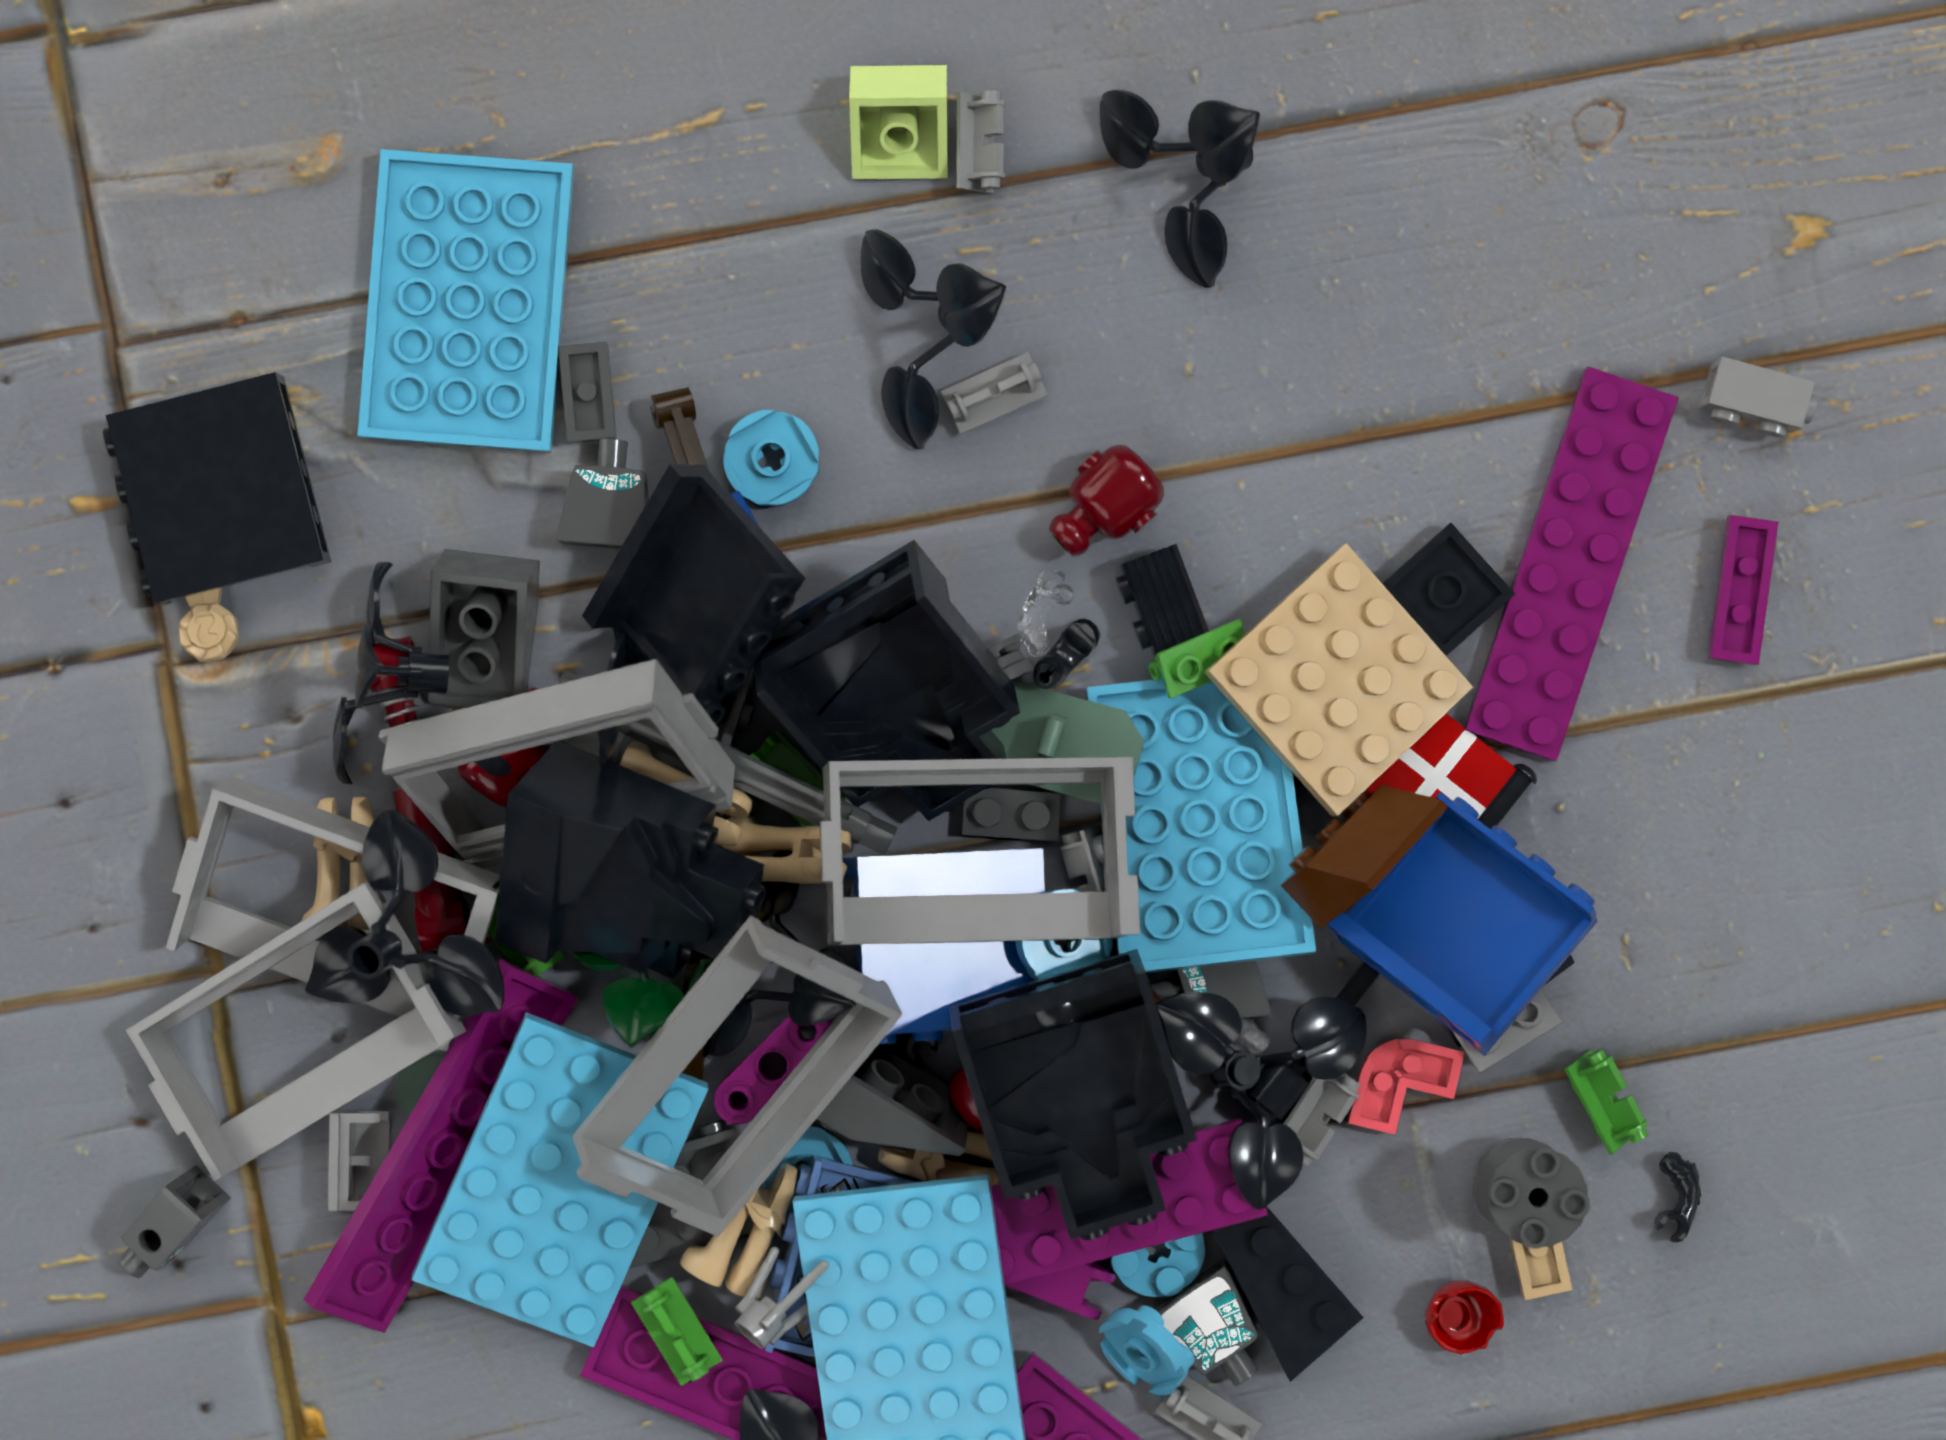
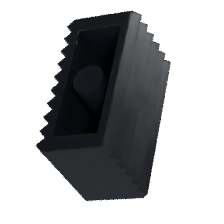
M1177 544L1125 562L1120 566L1123 575L1116 577V582L1125 605L1134 602L1140 620L1132 624L1142 650L1151 647L1153 656H1156V653L1209 631Z

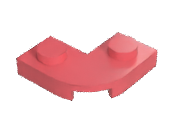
M1397 1038L1380 1044L1366 1056L1360 1066L1356 1079L1361 1084L1356 1092L1360 1096L1351 1106L1346 1122L1396 1135L1406 1089L1410 1088L1454 1099L1465 1052L1411 1038Z

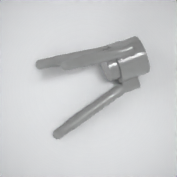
M772 1247L746 1296L735 1307L736 1311L741 1314L736 1320L735 1326L758 1348L765 1349L769 1343L774 1345L785 1332L809 1315L807 1303L787 1318L785 1312L829 1267L827 1261H821L778 1304L766 1296L759 1302L756 1299L780 1252L778 1247Z

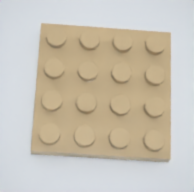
M1347 543L1334 551L1204 672L1332 817L1338 816L1473 688L1469 681Z

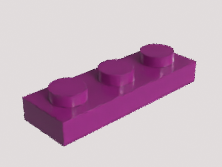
M1736 515L1727 516L1707 659L1754 666L1759 665L1778 521Z

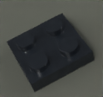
M1452 523L1445 526L1382 583L1446 656L1515 595L1511 588Z

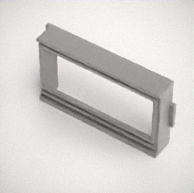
M656 659L380 730L379 739L386 746L382 772L385 775H392L393 779L464 859V862L482 869L502 864L505 824L483 829V826L436 771L645 718L652 720L695 777L667 785L716 804L715 812L732 809L735 765L714 738L718 737V728L692 693L682 695Z
M1133 757L829 761L822 768L825 821L820 822L821 882L827 883V946L1119 939L1128 935L1140 934L1138 875H1128L1125 817L1135 816ZM1101 783L1105 892L843 897L840 787Z
M229 776L212 788L198 839L194 837L187 839L172 890L173 893L179 894L181 897L165 948L175 951L190 939L243 958L292 928L207 896L233 807L243 809L359 853L363 852L364 842L370 827ZM437 852L438 870L434 880L476 895L464 935L470 936L484 944L499 897L497 887L500 883L501 875ZM318 938L270 969L308 983L315 952L322 938ZM391 967L389 968L390 982L387 989L374 1000L363 1002V1004L400 1017L414 1009L415 1005ZM453 1014L459 1022L460 1015ZM453 1040L438 1049L447 1052Z
M367 881L126 1030L155 1079L154 1082L148 1085L177 1136L186 1132L214 1182L466 1032L462 1022H458L452 1013L442 1008L429 984L426 985L427 969L423 962L406 965L401 969L392 966L414 1003V1009L224 1124L221 1121L169 1030L361 913L371 930V925L378 921L388 903L381 891L374 888L370 882ZM393 914L386 924V930L395 933L400 938L403 955L417 954L402 926Z
M750 916L666 1019L664 1025L658 1029L573 1134L572 1138L582 1163L581 1167L576 1171L578 1178L625 1198L631 1191L671 1207L672 1210L670 1212L673 1218L719 1236L903 1015L887 982L883 980L878 982L762 925L760 920ZM771 962L855 1001L856 1006L843 1012L834 1020L703 1180L622 1146Z

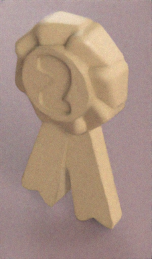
M223 588L185 597L190 610L179 622L180 643L188 654L200 662L225 659L239 642L237 618L220 605Z

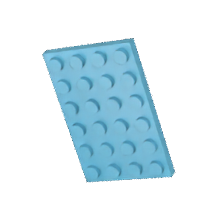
M380 149L357 434L359 438L552 453L559 371L558 346H561L575 169L573 164Z
M1162 679L1159 681L1146 680L1087 687L1088 701L1126 711L1145 741L1133 778L1135 816L1125 817L1128 875H1138L1140 934L1128 935L1117 939L1118 955L1137 949L1146 973L1315 954L1316 946L1312 919L1280 886L1294 872L1288 864L1303 850L1293 772L1212 681L1172 699L1168 698Z
M525 1013L413 1270L412 1281L594 1348L658 1202L633 1191L625 1198L578 1178L576 1171L581 1167L582 1163L572 1136L637 1055L535 1015ZM681 1073L622 1146L674 1168L709 1089L708 1083Z
M989 1174L795 1196L792 1202L803 1278L821 1261L825 1260L829 1264V1267L806 1291L827 1440H1026Z

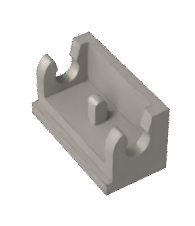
M338 1109L329 1113L328 1211L356 1210L390 1151L391 1110Z

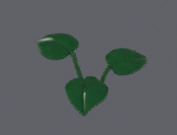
M573 952L574 957L581 964L594 970H615L624 967L592 952ZM702 955L699 958L685 995L679 987L672 983L656 982L654 979H649L647 970L643 974L638 972L640 979L627 977L609 984L602 994V1007L609 1024L630 1048L634 1047L646 1035L651 1039L700 979L705 968L712 964L715 959L706 955Z

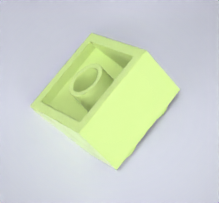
M947 65L850 66L849 104L852 179H948Z

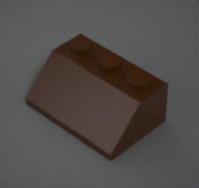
M1385 785L1379 786L1367 797L1361 793L1341 812L1345 816L1341 822L1334 818L1315 835L1314 838L1320 843L1315 849L1308 845L1288 864L1294 872L1280 886L1322 928L1370 893L1448 806L1442 800Z

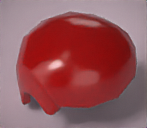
M1456 1280L1443 1285L1435 1292L1425 1312V1324L1428 1334L1443 1350L1460 1355L1478 1349H1486L1492 1335L1497 1330H1502L1504 1326L1501 1302L1486 1287L1469 1280Z

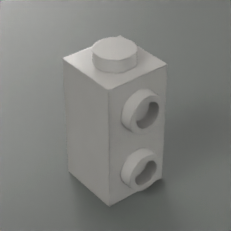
M1721 356L1711 362L1699 408L1711 411L1710 418L1712 420L1730 425H1739L1740 420L1758 424L1757 431L1762 434L1785 438L1787 432L1793 433L1802 429L1804 423L1809 424L1817 406V396L1812 395L1815 381Z

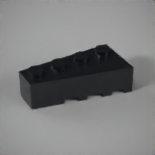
M1266 1206L1267 1216L1212 1231L1287 1378L1291 1382L1364 1317L1269 1207Z

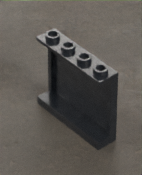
M273 372L106 415L109 428L103 429L105 446L111 457L116 456L121 474L115 476L117 493L123 504L128 503L132 522L127 523L128 536L133 549L140 550L145 568L139 569L140 583L146 597L152 596L154 604L166 605L170 604L172 600L305 566L315 567L332 562L284 376Z
M669 464L582 617L592 628H614L618 633L619 631L625 632L626 643L643 662L656 659L682 695L692 693L715 725H717L723 719L726 712L725 709L737 689L747 680L748 672L761 650L769 644L772 637L771 634L783 614L793 605L795 595L804 582L805 577L704 465Z

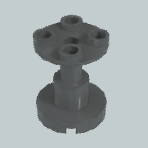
M1508 1138L1492 1145L1479 1159L1476 1166L1473 1197L1481 1214L1496 1228L1502 1230L1511 1240L1532 1249L1551 1247L1568 1239L1582 1224L1584 1216L1589 1211L1590 1200L1588 1198L1587 1184L1580 1169L1564 1154L1554 1151L1545 1143L1530 1138Z

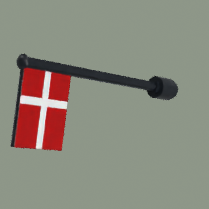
M1446 713L1362 793L1367 797L1379 786L1385 785L1436 798L1440 792L1452 801L1456 797H1460L1479 813L1477 820L1491 830L1494 825L1500 823L1530 783H1537V776L1525 764H1515L1514 766L1479 738L1466 731L1465 727ZM1363 962L1335 998L1355 1006L1378 977L1379 973ZM1304 1057L1297 1060L1264 1064L1260 1069V1077L1257 1083L1245 1091L1266 1113L1269 1118V1126L1273 1125L1277 1118L1282 1121L1308 1087L1309 1083L1303 1079L1308 1073L1305 1068Z

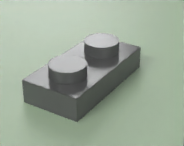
M596 342L558 346L567 442L572 444L599 441V439H617L608 343Z
M984 789L964 801L962 835L1058 841L1061 793Z

